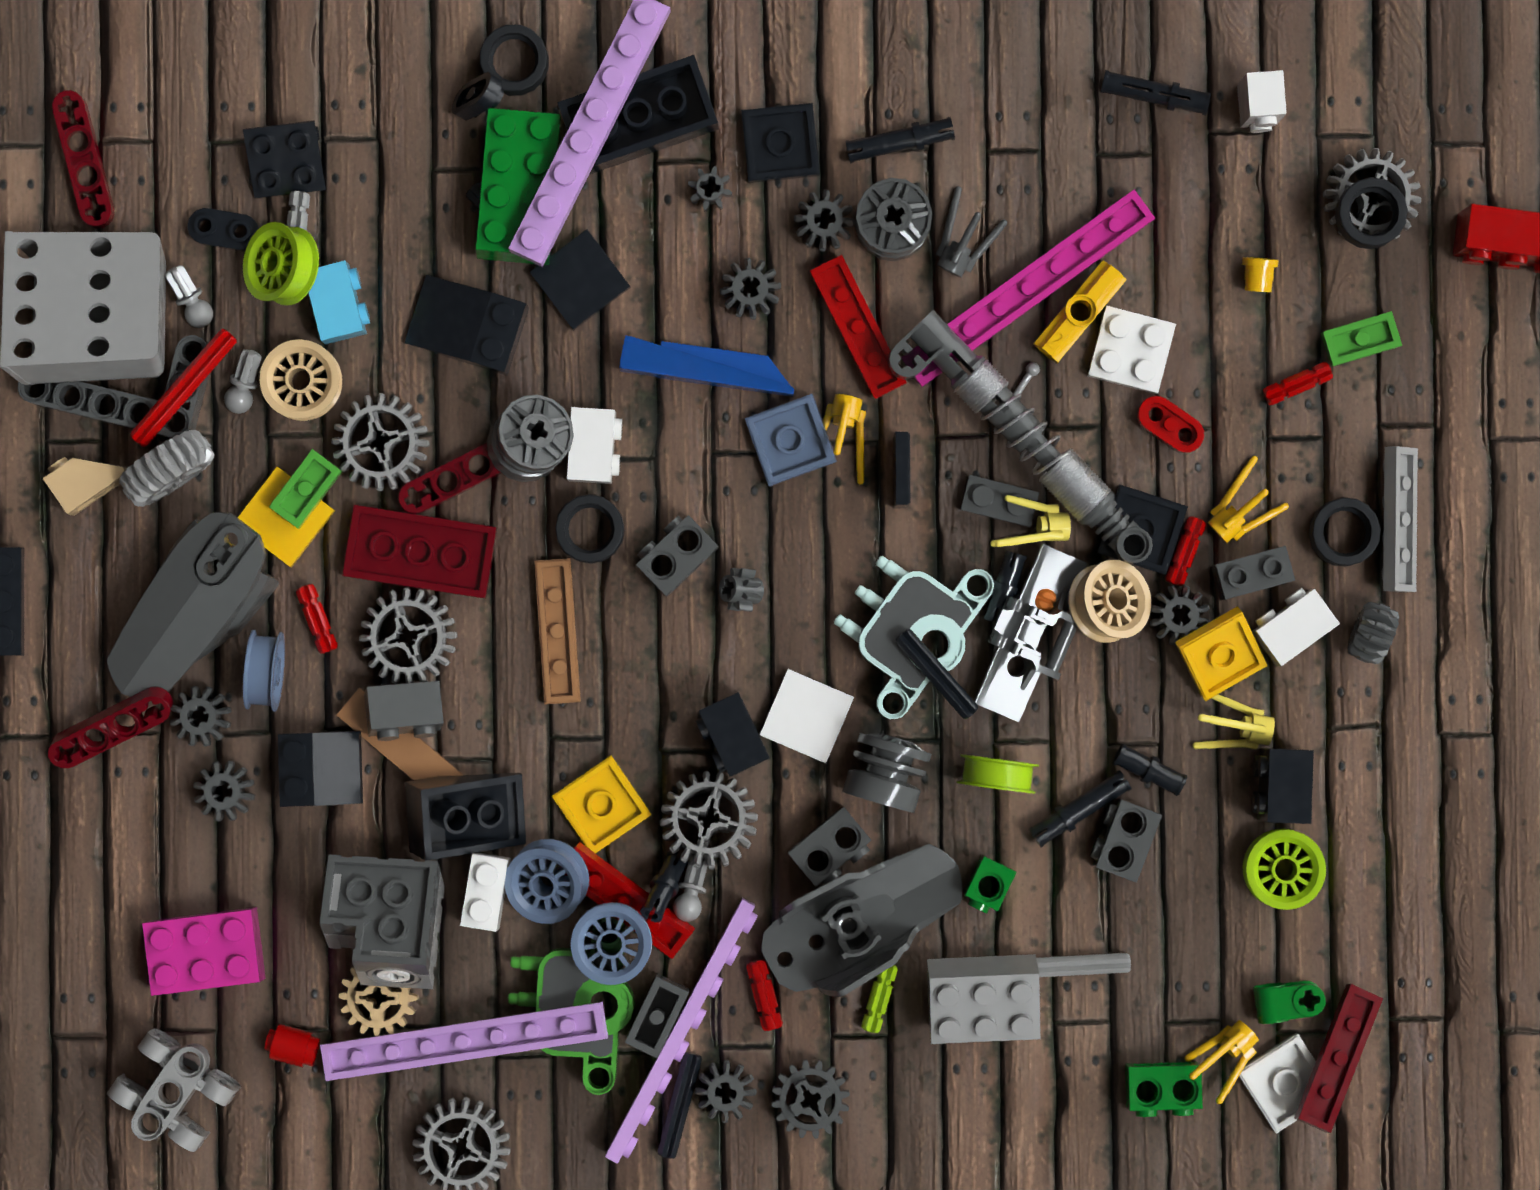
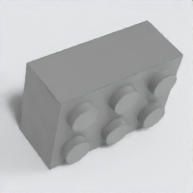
M1036 954L927 959L928 1014L931 1044L1041 1039L1040 983Z

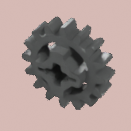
M803 1059V1068L797 1069L791 1063L789 1065L791 1072L789 1076L783 1073L778 1075L783 1085L773 1086L772 1092L780 1095V1098L772 1101V1107L782 1109L777 1114L776 1119L777 1121L788 1120L786 1131L790 1132L794 1127L799 1128V1137L803 1138L806 1131L809 1130L812 1131L814 1139H817L819 1137V1129L824 1128L828 1134H831L832 1127L830 1123L833 1121L838 1124L843 1123V1119L838 1113L839 1111H849V1105L842 1102V1099L850 1096L849 1090H840V1086L845 1082L844 1076L836 1079L833 1077L836 1070L833 1065L825 1071L822 1069V1060L818 1059L815 1067H810L808 1060ZM805 1075H817L827 1081H823L820 1084L810 1082ZM794 1083L797 1089L796 1097L787 1104V1091L790 1085ZM802 1085L811 1094H816L817 1092L820 1094L817 1097L819 1112L810 1103L802 1104V1101L805 1099ZM835 1093L834 1107L828 1115L824 1108L827 1098ZM800 1114L813 1116L816 1122H804L796 1117Z

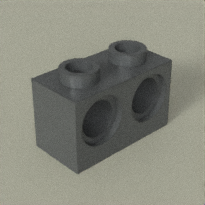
M678 515L663 529L667 534L666 537L658 544L652 540L637 554L641 560L636 565L666 597L719 548L689 515L684 519ZM685 531H692L699 538L698 546L692 551H684L678 545V538ZM659 556H667L672 561V570L666 576H658L652 570V563Z
M1286 546L1211 566L1220 601L1296 581Z
M1118 799L1116 805L1110 803L1103 819V824L1108 825L1103 839L1097 837L1090 857L1095 859L1093 866L1137 883L1162 815L1122 799ZM1134 812L1139 817V827L1134 832H1125L1121 826V819L1126 813ZM1115 846H1122L1127 852V859L1120 866H1112L1108 860L1109 851Z
M842 806L791 848L788 854L816 887L821 882L826 884L838 878L842 874L839 867L850 859L854 864L870 851L867 844L872 840L846 808ZM843 827L852 828L856 833L855 843L846 848L839 846L835 840L837 831ZM815 850H821L828 856V864L822 870H813L807 863L809 854Z

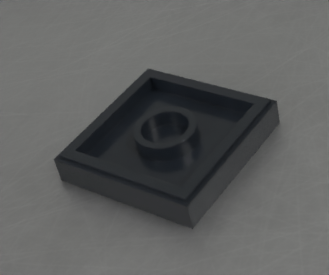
M813 103L741 110L748 183L820 176Z
M588 229L550 256L549 265H543V267L538 265L530 271V274L573 331L631 288Z
M895 432L893 436L894 509L907 508L911 503L910 433Z
M1119 484L1114 500L1117 502L1115 508L1121 507L1124 510L1121 514L1124 516L1127 513L1130 516L1128 522L1134 520L1140 528L1148 532L1153 544L1151 554L1147 559L1142 562L1132 563L1131 565L1166 575L1188 506ZM1134 535L1126 537L1123 544L1126 553L1132 556L1137 555L1142 546L1139 538ZM1101 539L1097 554L1119 560L1107 545L1109 540L1103 541Z

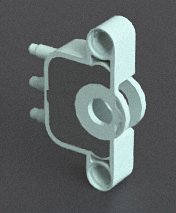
M880 556L876 561V565L897 582L885 600L862 585H859L856 589L855 595L876 611L864 629L841 614L833 622L842 632L859 643L858 647L861 655L869 663L890 677L876 699V707L883 717L888 719L903 717L929 682V679L896 643L897 637L907 629H911L921 641L923 636L929 631L943 633L948 641V649L942 657L937 659L947 671L952 670L961 661L965 652V637L963 633L993 592L994 582L988 572L982 569H974L967 572L954 590L951 591L924 572L912 571L909 573L884 556ZM980 576L985 580L987 587L983 595L974 596L968 591L967 582L970 577ZM891 692L899 694L903 700L901 710L895 714H890L883 708V699Z

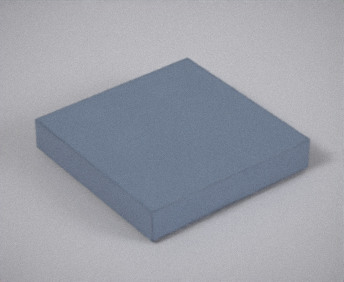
M813 394L745 418L768 486L776 485L837 462Z

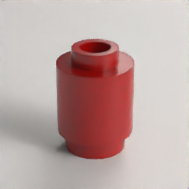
M278 1024L276 1030H269L264 1050L270 1051L269 1059L302 1068L304 1065L313 1067L321 1039L313 1037L312 1032Z

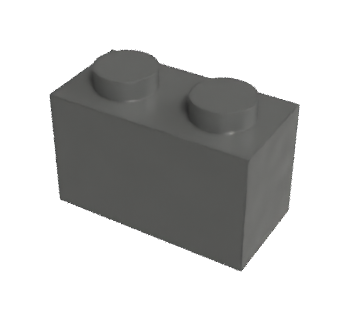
M439 681L371 686L365 690L364 699L368 737L377 736L378 741H391L399 739V734L414 733L415 738H426L436 735L435 731H440L444 724Z
M657 973L625 1043L658 1059L690 989Z

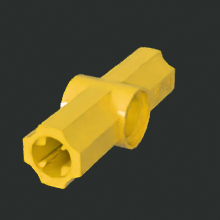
M1102 260L1033 345L1046 357L1058 364L1127 279L1116 268ZM1075 303L1086 305L1089 310L1088 319L1084 321L1074 319L1070 312L1071 306Z

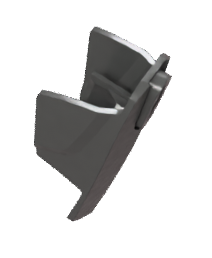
M212 512L201 521L195 519L179 537L161 564L158 573L138 602L107 658L112 679L122 694L132 697L150 687H161L169 692L195 662L223 645L227 639L239 634L278 587L279 582L274 577L261 572L266 557L261 536L232 513ZM229 533H234L237 536V545L230 543L228 539ZM216 559L219 562L216 565L217 572L213 574L208 569V562Z
M927 844L886 860L862 872L844 874L801 896L779 911V918L763 933L761 952L780 985L795 992L817 988L822 994L842 997L895 965L902 954L910 948L913 939L920 930L961 903L962 879L959 867L947 853L936 846ZM813 935H820L823 939L822 945L818 948L809 946V939ZM781 952H787L792 955L791 961L787 965H781L777 961V957Z

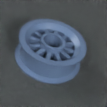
M252 630L250 633L243 674V702L247 710L251 707V704L271 706L273 712H276L278 709L285 666V639L283 632H279L277 637L257 636L256 630Z
M540 839L529 843L511 861L506 871L505 891L511 905L523 917L541 924H553L569 917L583 901L589 887V873L581 855L570 845L554 839ZM541 876L549 878L553 887L544 884Z
M603 903L591 908L576 923L571 936V953L578 969L589 979L605 985L621 984L633 979L645 967L652 950V935L646 920L638 911L621 903ZM604 917L606 918V930L598 921ZM611 917L619 918L616 928H612ZM625 920L631 926L622 932L620 929ZM593 924L600 935L589 931V927ZM633 930L636 931L638 937L626 939V935ZM606 934H616L621 939L622 947L620 951L608 953L603 949L601 940ZM585 936L597 942L585 944ZM639 943L638 951L626 946L627 944ZM597 948L598 951L588 957L586 950ZM623 952L635 956L634 960L630 963ZM601 955L603 959L598 967L592 961ZM616 958L621 960L625 966L624 968H617ZM608 959H611L612 970L604 969Z

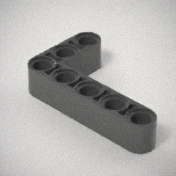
M188 335L178 342L165 392L191 364L186 356L188 348L193 344H201L204 349L208 344L206 340L196 335ZM209 375L175 413H182L186 419L184 428L179 432H172L168 421L157 435L173 438L184 431L196 429ZM80 381L45 383L44 393L40 397L33 398L30 393L31 385H24L18 382L20 396L29 403L134 429L138 424L134 418L135 410L141 405H147L151 409L158 401ZM71 388H77L80 392V400L74 406H68L65 402V394ZM112 396L115 400V409L112 413L103 415L99 408L100 402L103 398Z

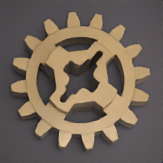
M354 967L350 969L351 974L354 976L353 980L344 978L341 982L344 986L348 987V991L340 993L339 998L347 1000L348 1004L340 1010L342 1013L351 1012L353 1016L348 1024L353 1025L357 1021L362 1024L360 1033L362 1034L369 1027L373 1028L375 1037L380 1036L384 1027L389 1034H393L395 1032L394 1023L404 1027L407 1021L403 1015L415 1014L416 1010L409 1003L418 1000L419 995L410 993L411 988L401 987V989H394L393 987L368 986L367 988L356 989L359 979ZM377 987L381 988V994L391 997L381 1002L380 1006L377 1005L376 999L367 996L374 993ZM357 1004H363L370 1012V1018L366 1017L359 1010ZM401 1004L399 1011L393 1017L385 1020L387 1008L391 1005Z

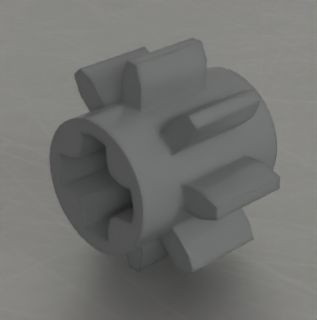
M717 166L712 168L711 173L706 174L700 168L697 169L698 181L688 182L690 188L697 189V193L690 198L691 202L694 203L701 200L704 212H707L709 205L714 204L722 210L721 199L723 196L732 197V192L723 187V185L730 181L729 175L720 178L717 175ZM709 181H714L716 189L720 191L713 192L711 197H706L705 190L701 186H708Z
M731 568L730 575L722 578L719 585V594L723 601L728 602V610L752 612L753 604H758L762 600L764 585L761 579L755 578V569Z

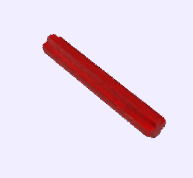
M220 329L130 432V436L140 446H147L232 349L237 340L226 329Z

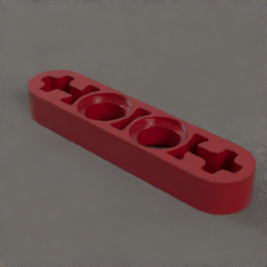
M65 90L58 93L54 98L52 109L79 214L82 220L89 226L104 228L113 221L115 215L114 206L89 109L85 99L77 92ZM71 99L75 104H79V107L74 109V116L78 123L84 120V125H73L65 129V125H72L69 114L61 112V108L66 106V100ZM76 133H85L89 141L87 148L81 152L71 150L70 138ZM92 167L97 171L98 178L96 182L91 186H82L78 179L80 171L83 168ZM102 189L103 193L95 194L98 205L106 207V211L101 213L100 220H96L95 217L88 216V211L93 210L92 199L88 196L83 199L82 194H94Z
M487 443L405 484L399 492V503L405 511L411 514H421L501 474V472L492 463L488 455ZM477 455H484L490 462L488 472L481 476L474 475L469 467L470 461ZM446 471L453 472L458 479L456 488L450 492L442 491L437 483L440 474ZM430 479L432 489L439 495V498L433 501L432 494H428L421 499L422 505L417 508L414 504L408 505L406 499L410 497L409 490L414 488L417 492H422L428 489L424 482Z
M161 687L147 688L57 733L50 743L48 757L57 767L67 769L74 767L163 723L170 715L173 699L170 693ZM151 701L154 705L160 703L162 707L160 710L156 706L148 708L149 702ZM120 714H127L134 719L135 724L129 727L122 726L116 721L115 717ZM97 729L104 734L105 739L102 741L90 740L86 735V731ZM60 746H61L63 749H65V751L60 752V751H59ZM73 747L71 754L66 751V749Z

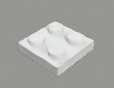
M1106 306L1087 376L1158 394L1176 324Z

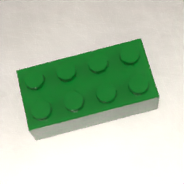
M488 109L476 242L477 259L535 264L511 253L508 248L559 149L560 114ZM550 253L544 265H549Z

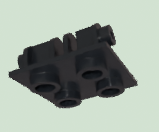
M315 120L243 129L254 198L288 195L291 191L314 192L326 190L318 144L320 140L318 126H315Z

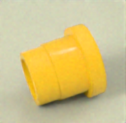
M1242 257V265H1245L1244 290L1272 292L1274 267H1278L1279 260Z

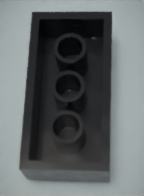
M695 55L639 74L590 174L719 130L718 121ZM587 92L557 102L567 131Z

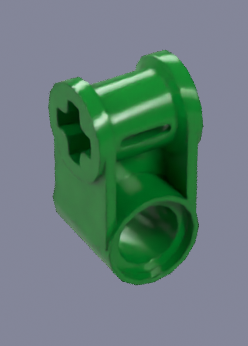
M1312 981L1267 983L1253 987L1258 1024H1274L1291 1019L1313 1017L1321 1013L1326 1004L1324 992ZM1306 990H1309L1313 996H1316V999L1311 1000V1006L1306 1007L1302 1001H1299V998L1305 996Z

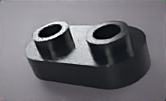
M486 72L469 81L457 93L452 104V113L467 121L473 117H478L490 107L495 108L504 95L502 80Z
M210 208L196 210L190 216L187 225L190 236L197 243L235 251H245L251 237L260 228L258 223L248 215ZM203 220L211 221V229L207 232L200 231L199 226ZM238 226H245L247 228V233L243 238L235 236V230Z

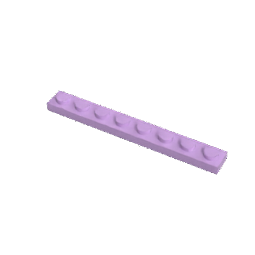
M633 0L508 248L511 253L543 267L671 12L669 6L656 0Z
M742 897L669 1033L658 1059L656 1058L606 1151L605 1157L618 1164L622 1156L629 1158L638 1141L637 1138L633 1137L639 1123L646 1126L655 1109L650 1104L656 1091L661 1094L664 1093L672 1078V1074L668 1073L667 1070L673 1059L680 1062L690 1043L684 1039L690 1027L697 1030L707 1012L701 1008L706 997L709 995L714 998L724 980L718 975L725 963L731 966L741 948L735 944L741 932L743 931L746 934L750 932L758 915L752 912L755 904Z
M603 1002L327 1043L320 1045L325 1080L330 1081L603 1040L608 1038Z

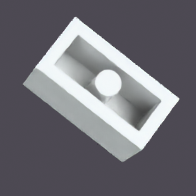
M1283 70L1246 73L1237 85L1240 127H1250L1251 133L1272 131V126L1277 125L1286 115Z
M571 407L574 437L568 454L567 480L569 482L612 484V476H619L620 455L614 454L615 440H621L622 419L616 418V411L611 409Z
M1303 588L1298 589L1284 600L1287 603L1285 608L1278 613L1271 609L1255 621L1258 627L1252 633L1276 667L1286 664L1340 624L1315 589H1310L1307 592Z
M479 852L472 854L460 926L494 932L499 930L506 892V871L511 858Z

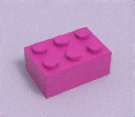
M257 907L151 920L142 923L151 996L257 983L266 979Z

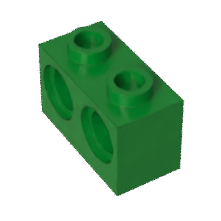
M1197 1061L1125 1063L1126 1107L1129 1111H1135L1137 1117L1157 1116V1110H1172V1115L1174 1116L1194 1115V1109H1203L1202 1073L1194 1080L1189 1078V1074L1200 1063ZM1180 1080H1187L1191 1084V1091L1185 1098H1176L1173 1095V1086ZM1151 1081L1155 1085V1092L1149 1099L1137 1097L1136 1090L1141 1082Z

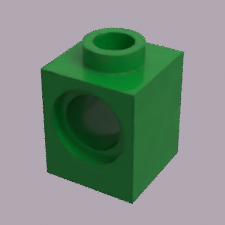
M982 855L963 893L970 898L968 905L986 914L990 908L998 911L1017 872ZM986 876L995 877L998 881V889L991 896L982 895L978 889L980 880Z

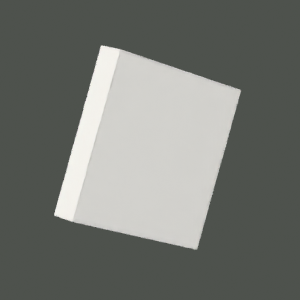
M788 669L760 735L826 763L854 697Z
M1298 1033L1291 1035L1247 1063L1239 1076L1275 1133L1280 1132L1297 1121L1294 1117L1316 1063Z

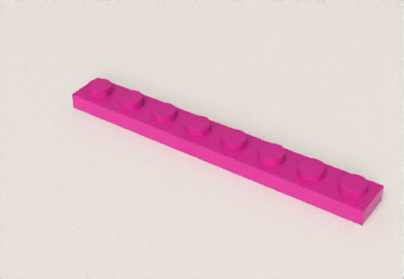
M1135 189L947 325L972 351L1155 220L1154 215ZM916 346L909 354L902 356L901 360L905 366L908 365L913 369L915 366L912 361L915 356L919 355L925 362L929 357L919 346ZM953 353L949 355L956 363L959 361ZM932 361L914 378L922 388L943 372Z

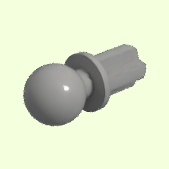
M178 265L171 268L165 273V278L177 297L175 301L177 306L186 305L184 316L187 323L195 328L207 326L212 321L213 309L208 302L198 299V296L202 293L201 288H196L184 266Z
M243 350L241 352L235 374L230 375L229 379L235 386L230 387L224 396V403L227 409L236 414L245 413L251 408L253 396L249 389H256L258 387L256 377L262 357L254 350Z
M691 855L689 858L684 882L678 883L679 888L683 889L684 893L679 895L673 903L674 914L684 922H690L699 917L702 904L697 896L698 893L706 894V889L702 886L708 866V859L702 858L700 868H695L694 855Z

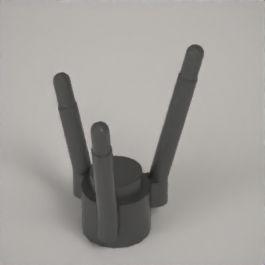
M957 186L951 201L941 244L935 255L940 257L936 264L937 266L962 278L965 270L971 273L976 261L1006 227L1007 220H1001L969 257L972 250L966 246L981 218V213L976 212L960 242L952 241L949 246L962 188Z

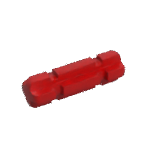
M1322 362L1313 366L1310 371L1306 369L1281 380L1280 384L1276 382L1263 389L1264 397L1269 405L1277 404L1283 401L1286 396L1287 398L1293 397L1314 388L1316 383L1320 385L1330 381L1333 378L1332 370L1327 362Z
M1193 516L1187 518L1183 528L1185 534L1180 536L1171 561L1173 566L1169 567L1165 577L1167 582L1176 586H1183L1188 576L1186 570L1191 568L1200 543L1198 538L1203 535L1206 527L1204 520Z
M307 584L298 588L296 595L299 603L304 605L302 611L311 634L316 636L317 640L314 642L318 652L325 654L335 650L338 644L334 634L329 632L331 626L322 603L317 601L319 595L315 586Z
M756 960L748 963L746 968L749 979L753 978L754 983H751L756 1007L758 1012H762V1016L759 1017L762 1029L764 1031L778 1029L782 1027L783 1022L780 1012L776 1013L775 1008L779 1006L772 979L767 978V974H770L767 961Z

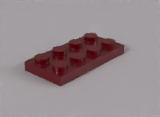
M354 505L342 576L486 599L497 527Z

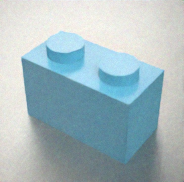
M345 260L318 267L316 280L309 292L320 340L324 344L367 334L365 325L370 324L367 306L365 302L359 304L356 290L362 289L357 268L350 269V265Z

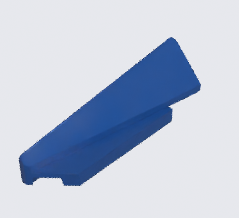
M625 335L619 365L620 372L783 396H794L793 387L784 378L769 356L661 341V345H657Z

